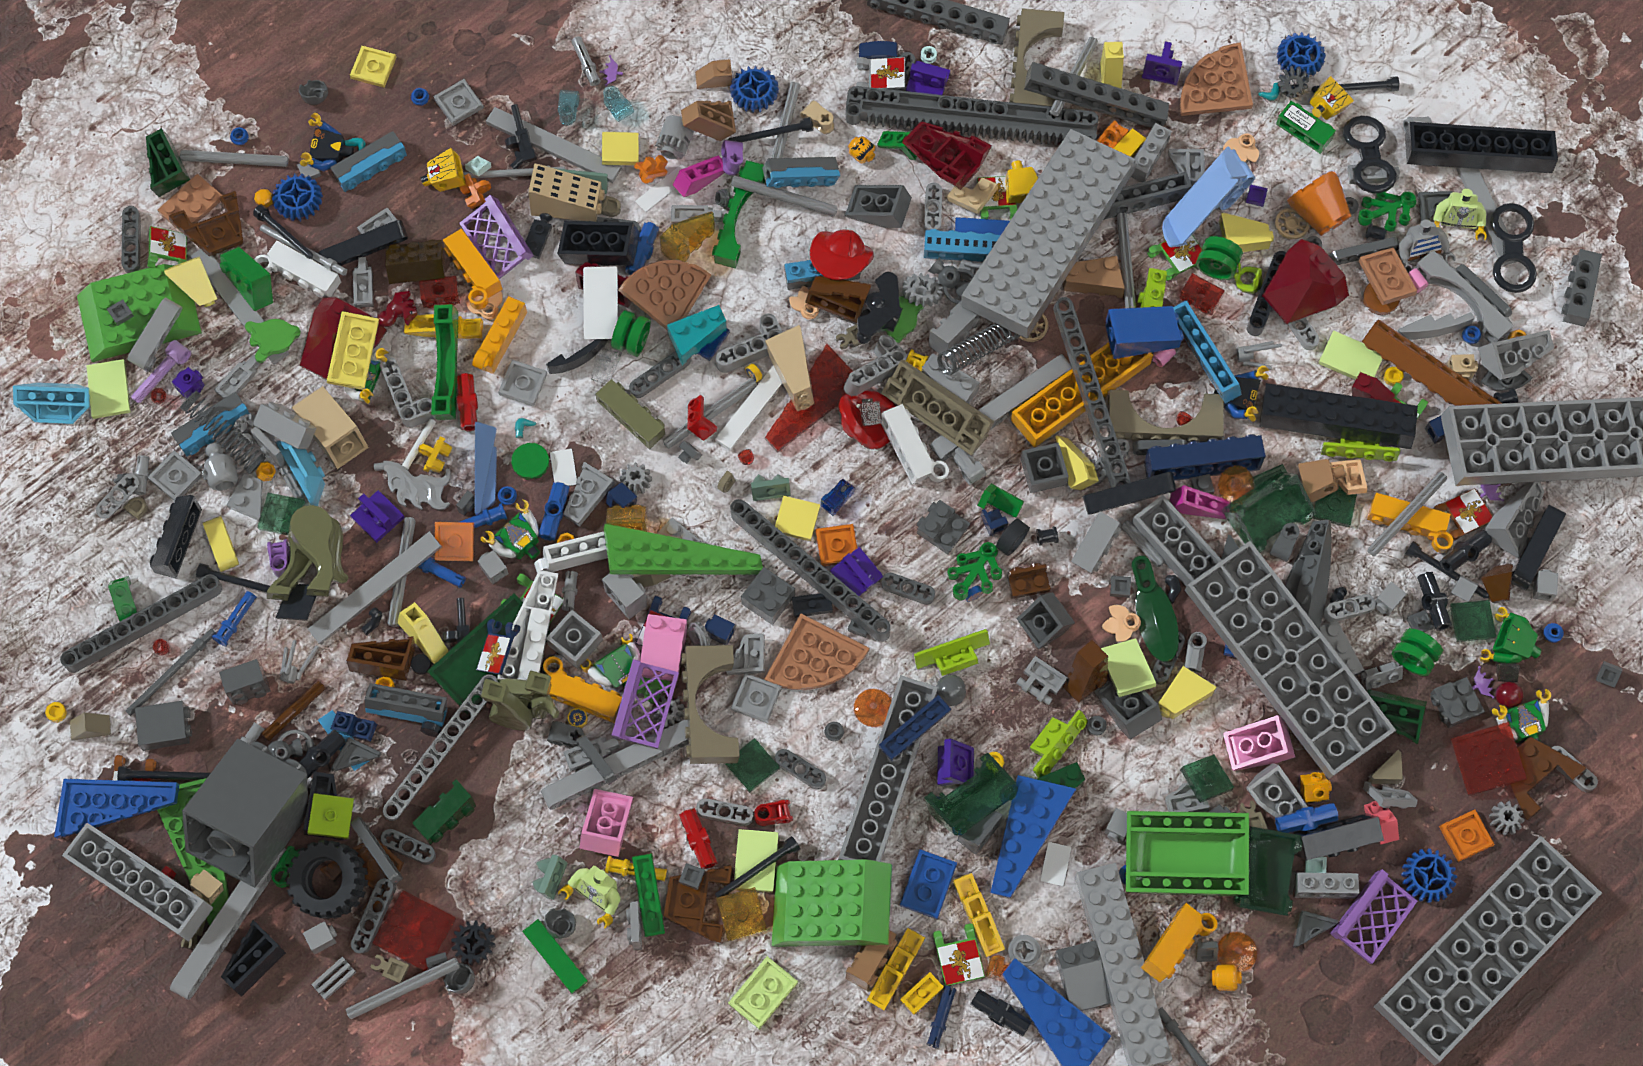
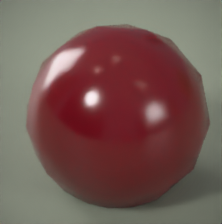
M1504 682L1497 687L1495 697L1500 705L1506 708H1515L1523 700V691L1514 682Z

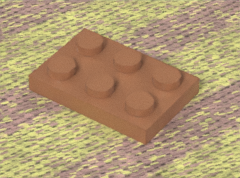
M196 174L158 209V212L171 223L169 215L185 210L193 225L198 223L221 202L220 196L222 194L200 175Z
M1394 247L1359 258V263L1382 305L1417 294V289Z

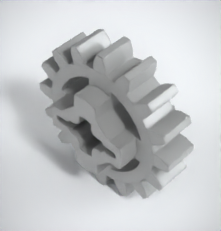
M922 273L919 276L912 274V278L908 276L904 280L902 293L905 299L909 298V303L915 302V306L922 304L925 307L928 304L931 307L933 303L937 304L938 300H941L943 287L940 286L939 281L935 282V277L929 278V274L923 276Z

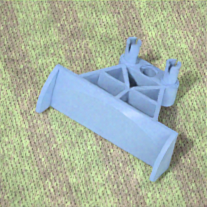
M1229 146L1226 147L1165 217L1162 230L1169 247H1179L1187 244L1186 241L1214 209L1226 210L1231 207L1254 182L1256 177L1247 163L1241 161L1235 149L1231 150Z

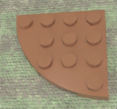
M1241 42L1222 46L1219 50L1211 54L1208 53L1194 65L1182 89L1180 98L1181 116L1252 109L1253 102Z
M663 260L650 263L635 271L624 281L618 291L667 330L668 324L687 317L711 274L695 264H689L681 260Z
M800 614L764 680L791 690H810L825 687L850 674L864 660L870 648Z

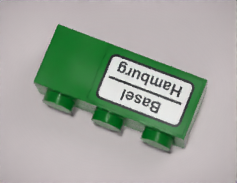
M1290 101L1284 108L1276 122V125L1319 154L1332 141L1336 132L1330 124L1324 123L1318 117L1303 109L1300 104Z

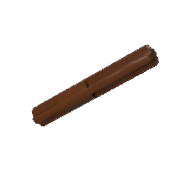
M317 681L262 732V735L268 741L271 740L325 690V686L320 681Z

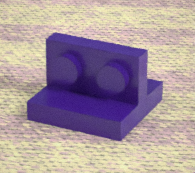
M1165 41L1162 56L1147 54L1142 78L1177 86L1183 61L1172 59L1174 50H1171V42Z
M916 60L915 64L912 63L910 69V79L906 91L943 95L950 76V70Z
M379 490L370 498L363 493L358 498L361 505L350 515L351 519L376 543L405 518Z
M860 547L851 554L848 553L841 562L829 571L858 596H861L884 577Z
M945 739L944 745L938 746L937 785L961 784L966 787L974 786V747L953 739Z

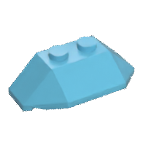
M63 383L13 385V405L34 422L73 424L90 407L89 388L78 384Z
M283 441L275 442L310 505L318 506L325 486L323 480L325 474L320 466L316 468L314 462L317 460L311 451L307 452L306 449H297Z

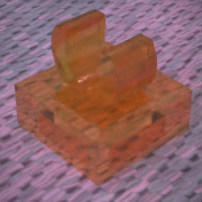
M999 955L990 957L985 977L991 979L1001 977L1008 965L1004 964L1005 957Z

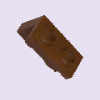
M1035 563L1027 568L1015 567L1008 572L1007 578L1012 599L1050 592L1051 588L1046 572V564Z

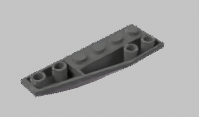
M1330 520L1312 522L1285 582V587L1319 630L1330 576L1332 544Z

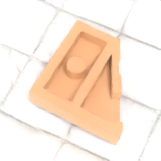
M1361 459L1331 462L1333 468L1341 465L1344 466L1347 476L1336 480L1337 484L1348 495L1367 493V484Z

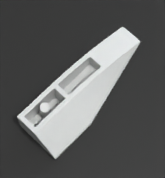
M538 571L513 623L512 630L514 625H519L521 629L513 639L503 674L498 675L497 680H527L530 670L540 673L558 573Z

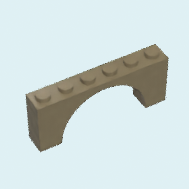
M1022 8L1021 15H1017L1016 26H1020L1019 31L1016 30L1015 41H1018V46L1014 47V57H1017V62H1013L1012 73H1015V78L1012 77L1011 88H1014V93H1010L1009 102L1053 106L1056 99L1024 90L1027 71L1023 59L1029 48L1038 41L1050 37H1062L1065 12Z
M1129 390L1109 391L1108 413L1117 440L1127 439L1135 442L1139 440L1183 439L1188 443L1192 441H1199L1201 443L1207 442L1210 439L1222 440L1224 437L1223 400L1219 394H1204L1199 413L1187 424L1175 428H1161L1146 422L1136 413L1130 401Z
M733 645L686 646L685 652L681 653V664L685 665V671H682V683H686V690H683V701H687V708H684V720H688V727H685V739H689V745L686 746V757H690V764L738 763V738L723 736L710 729L700 718L695 703L696 692L705 680L717 673L732 671L734 665Z

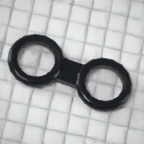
M1361 115L1351 118L1343 127V137L1346 143L1359 150L1361 162L1353 170V179L1359 188L1368 193L1379 194L1387 192L1397 181V173L1389 162L1381 159L1379 146L1386 139V129L1379 120L1370 116ZM1368 124L1377 130L1378 137L1371 142H1360L1352 137L1350 130L1355 125ZM1378 166L1388 173L1389 179L1384 184L1371 185L1362 179L1361 171L1366 167Z
M1507 203L1497 207L1491 215L1490 224L1492 231L1498 238L1503 240V255L1494 263L1492 273L1499 287L1507 292L1521 293L1530 289L1536 281L1537 271L1535 265L1523 254V241L1530 237L1535 223L1528 209L1519 204ZM1509 211L1517 212L1525 219V231L1517 235L1506 233L1499 225V216ZM1508 261L1520 262L1528 270V280L1519 285L1508 283L1501 275V266Z

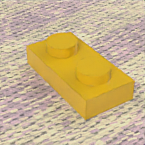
M929 972L900 1001L915 1015L944 986Z

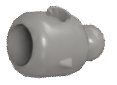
M212 443L206 447V455L209 458L204 463L203 478L207 480L208 485L213 490L223 491L230 489L238 481L237 465L234 464L230 455L223 454L224 448H221L220 443Z

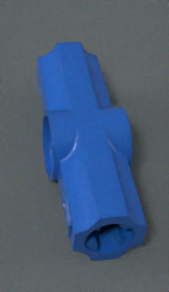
M644 222L639 236L634 265L626 266L625 272L629 275L645 266L646 261L650 260L652 256L653 244L659 233V227L654 223Z
M553 482L538 534L544 540L555 541L570 489L564 483ZM552 509L559 510L556 514L549 513Z
M1334 803L1315 808L1305 807L1296 810L1295 813L1275 817V824L1280 835L1298 830H1311L1317 828L1318 825L1337 821L1338 811Z

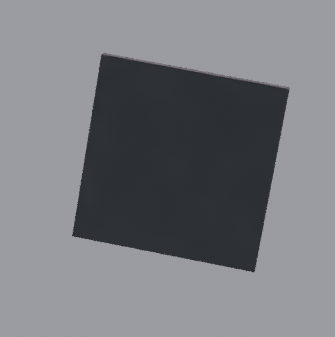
M297 584L289 595L288 600H282L276 615L277 619L308 620L317 597L306 595L309 584Z

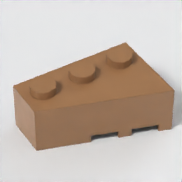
M696 101L681 110L683 126L718 141H722L736 133L731 101Z
M1117 256L1076 262L1062 283L1064 291L1085 294L1088 292L1098 293L1101 296H1105V294L1114 295L1117 298H1123L1125 289Z
M889 930V945H862L860 951L855 955V960L851 967L849 966L846 970V979L866 991L869 986L873 988L878 979L876 973L879 968L884 969L888 961L885 957L889 951H894L898 943L896 941L897 934Z

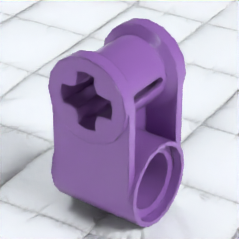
M723 141L721 155L723 171L726 174L734 176L739 172V165L743 162L742 142Z
M287 539L277 543L267 542L270 567L278 578L285 572L290 562V548ZM284 564L282 568L276 569L278 565Z

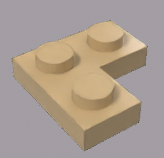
M981 178L973 190L966 187L960 190L954 187L947 195V200L979 214L997 191L998 185L985 178Z

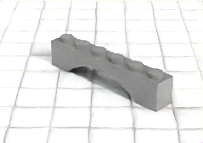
M1432 250L1417 263L1415 268L1420 271L1428 284L1438 285L1456 293L1471 307L1477 318L1481 335L1489 343L1501 341L1510 333L1514 326L1510 319L1503 316L1495 305L1490 304L1481 292L1476 291L1467 279L1460 276L1457 270L1444 260L1442 255Z

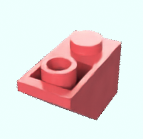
M1376 801L1365 804V813L1379 817L1384 841H1380L1379 844L1399 840L1398 822L1390 809L1379 806Z

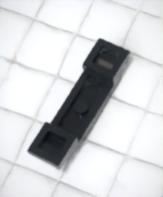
M594 339L593 342L567 359L560 354L546 364L549 374L563 373L582 366L595 357L609 339Z

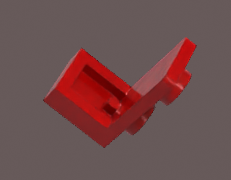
M699 395L697 398L692 399L688 404L687 429L704 441L717 432V426L704 417V397Z

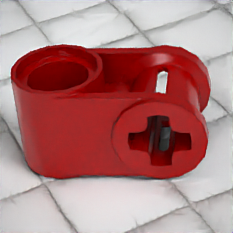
M779 800L758 805L754 813L755 822L760 826L792 822L793 817L790 815L789 810L790 800ZM764 811L769 816L762 819L758 816V813Z

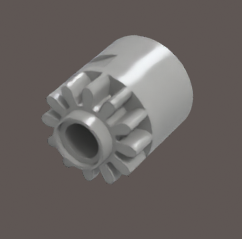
M675 115L667 116L655 146L668 159H677L678 157L682 159L686 154L694 130L683 126L682 117Z

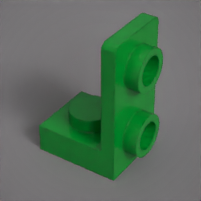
M883 131L877 143L879 148L902 149L909 160H916L917 158L902 143L903 139L910 132Z
M991 483L984 490L977 506L985 509L988 505H992L1016 518L1024 501Z
M129 576L112 580L108 584L119 621L137 613L130 590L131 581Z

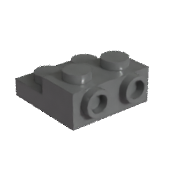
M939 500L937 504L933 502L928 508L929 514L926 518L922 516L916 525L918 527L917 534L948 555L970 527L971 523L957 515L955 510Z
M1467 677L1437 687L1430 693L1431 702L1434 706H1437L1440 712V719L1444 724L1446 723L1448 728L1482 715L1485 712Z

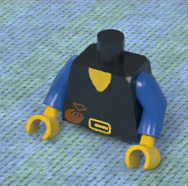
M313 113L311 115L316 122L310 119L308 121L309 125H317L318 128H315L310 152H304L300 156L304 158L300 164L304 167L309 164L312 168L327 171L331 169L330 167L342 161L343 157H349L354 154V147L346 146L342 134L325 121H321L319 114Z
M1262 365L1255 371L1235 375L1242 395L1227 403L1223 401V408L1234 419H1250L1252 422L1256 420L1253 414H1259L1256 407H1254L1261 381L1259 378L1261 377L1263 380L1269 378L1264 373L1269 371L1266 366ZM1214 389L1213 394H1219L1217 390Z

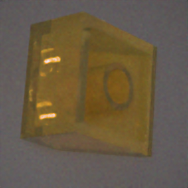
M632 505L625 508L621 506L607 508L606 523L647 532L646 507Z
M755 887L716 898L728 942L767 930Z

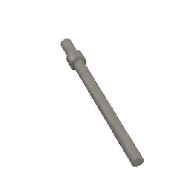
M551 167L557 169H565V167ZM534 168L490 170L479 177L471 172H463V174L469 173L471 178L476 179L532 176Z
M264 224L260 226V231L297 250L274 229ZM310 250L313 253V260L323 264L330 271H335L343 276L346 275L347 269L338 265L335 260L327 259Z

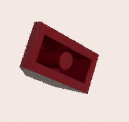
M1362 372L1359 373L1352 385V396L1390 402L1395 397V394L1380 380Z

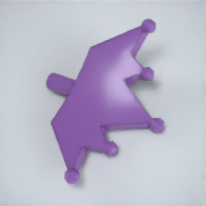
M609 55L610 63H606V66L609 68L603 71L600 70V73L607 76L603 78L608 81L605 86L616 81V75L623 74V72L617 71L618 64L611 58V55Z
M1501 484L1481 485L1484 493L1480 497L1483 498L1487 495L1490 500H1502L1503 502L1504 499L1498 497L1501 495V492H1496Z
M1479 666L1473 678L1476 685L1472 686L1473 690L1478 688L1480 694L1494 699L1495 696L1489 693L1493 688H1488L1490 682L1494 679L1483 678L1486 673L1481 674V666Z

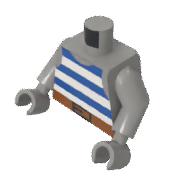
M1422 220L1420 225L1410 227L1406 236L1399 243L1400 260H1402V264L1408 272L1413 270L1412 265L1408 261L1424 258L1432 250L1438 254L1444 250L1442 257L1447 263L1448 256H1451L1453 261L1456 260V257L1449 251L1450 244L1446 233L1429 220Z

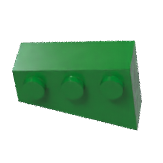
M240 247L220 255V268L222 272L225 273L253 311L273 303L271 275L266 269Z

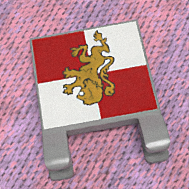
M905 57L857 58L856 63L859 70L869 68V83L857 82L856 86L889 90L905 89Z

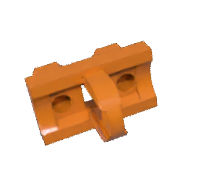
M1114 120L1097 141L1114 148L1129 130L1123 128Z
M657 155L655 160L652 157H646L644 162H637L634 166L640 170L639 177L646 184L653 182L656 177L666 176L668 173L665 169L668 161L662 155Z
M469 173L464 175L466 185L459 188L464 195L470 192L472 194L465 199L467 206L474 209L483 205L486 202L483 194L491 189L490 182L486 180L477 182V179L471 178Z

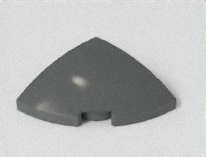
M1488 370L1480 382L1491 389L1502 391L1513 388L1518 389L1530 382L1533 377L1523 370L1515 377L1500 380Z

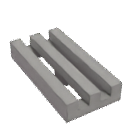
M342 957L311 985L324 1000H327L354 976L356 971ZM344 964V966L338 972H336L329 980H327L321 987H319V985L322 982H324L331 974H333L340 966ZM347 969L349 970V972L342 979H340L333 987H331L326 993L323 992Z

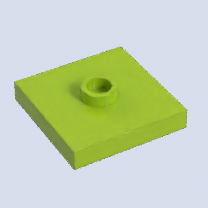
M314 794L308 834L348 839L354 798Z

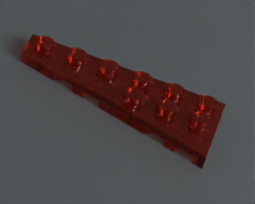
M827 343L809 371L814 404L808 409L797 411L792 400H790L765 436V440L777 453L838 406L841 397L847 394L844 390V385L853 370Z

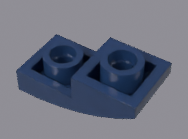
M891 41L860 43L859 57L867 59L898 57V44Z
M337 711L330 729L356 739L371 742L377 723L357 718L354 714Z

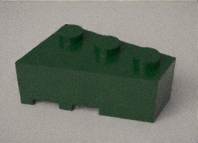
M162 128L146 136L147 158L149 159L150 166L148 169L151 177L150 189L158 197L191 180L171 138Z
M1368 689L1367 693L1396 729V733L1402 734L1418 744L1427 701Z
M1075 762L1037 780L1075 788L1077 792L1084 785L1086 779L1078 763Z
M457 779L452 782L454 787L447 794L443 792L439 796L441 800L434 806L430 805L413 822L416 830L430 845L433 842H439L444 837L443 834L449 829L453 830L459 824V820L464 816L468 817L475 810L476 804L472 796Z

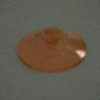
M1231 466L1220 475L1218 490L1225 501L1233 504L1242 503L1252 494L1254 480L1252 474L1246 468ZM1232 481L1235 482L1234 487H1231Z
M879 689L865 690L855 700V716L866 726H881L885 722L892 700L885 692ZM875 703L877 707L873 709L870 707V704Z
M1231 932L1221 938L1218 943V960L1221 965H1235L1238 972H1244L1254 965L1257 959V947L1248 935L1241 932ZM1239 947L1242 951L1241 954H1237L1234 949Z

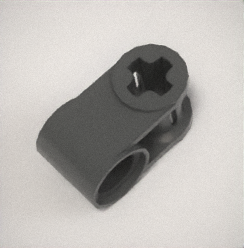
M1287 523L1284 525L1272 547L1270 555L1288 562L1300 532L1296 524Z
M552 721L547 741L555 745L574 748L579 745L574 741L573 737L578 735L581 737L584 731L576 726Z

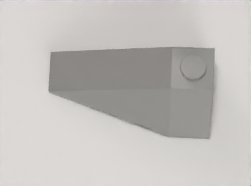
M1547 330L1493 342L1479 347L1478 350L1483 366L1498 379L1502 380L1519 375L1521 371L1531 366L1537 359H1540L1554 349L1550 331Z
M1529 482L1493 515L1485 528L1492 538V543L1515 557H1520L1528 544L1529 538L1527 534L1529 528L1534 526L1532 521L1534 512H1538L1544 494L1540 482Z
M1274 763L1258 773L1246 787L1255 802L1274 817L1295 813L1298 809L1308 807L1281 767Z

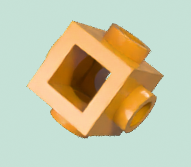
M1313 772L1307 775H1300V793L1305 802L1329 800V792L1332 791L1331 781L1327 780L1324 773Z

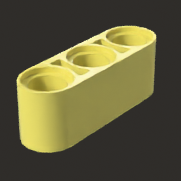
M219 516L203 522L220 571L238 566L239 561L222 517Z

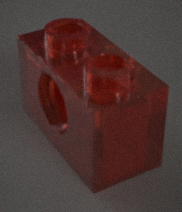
M1192 273L1181 291L1180 299L1183 302L1187 301L1189 305L1197 307L1202 313L1213 315L1223 298L1225 290ZM1197 294H1203L1205 297L1201 298Z
M457 276L419 281L423 308L432 309L434 305L453 304L454 306L460 304ZM438 292H444L442 295H436Z

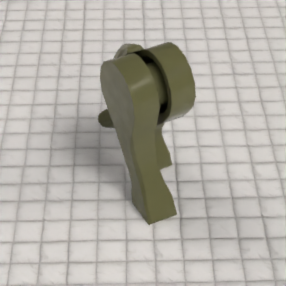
M309 505L297 509L292 515L288 533L291 559L285 572L267 590V599L287 601L292 590L305 577L313 563L317 569V575L307 587L306 595L328 597L333 581L340 584L348 581V575L344 573L341 566L343 531L339 522L318 506Z
M530 670L527 680L501 679L499 682L485 679L481 697L485 701L493 703L489 719L500 726L525 731L531 728L533 718L545 719L548 713L553 719L558 718L559 711L549 695L552 686L550 682L551 676Z

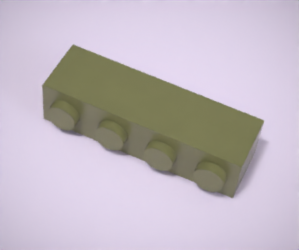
M611 379L595 394L597 402L649 450L666 435L664 423L658 418L655 419L647 407L639 405L637 398L632 394H627L625 388L619 382L615 383Z

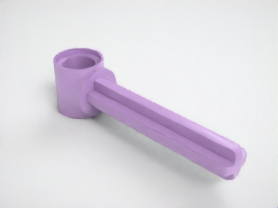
M177 340L170 342L165 350L167 357L133 393L131 398L135 402L141 403L175 364H184L190 358L191 351Z

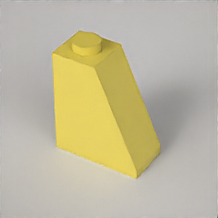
M1104 42L1100 62L1102 83L1122 88L1124 62L1122 42Z
M1221 213L1219 226L1222 237L1238 244L1243 252L1269 249L1274 236L1273 232L1269 230L1268 224L1228 213Z
M200 256L164 270L165 274L199 306L204 305V307L215 304L214 300H217V296Z
M1183 666L1158 703L1161 715L1166 718H1176L1211 697L1216 686Z

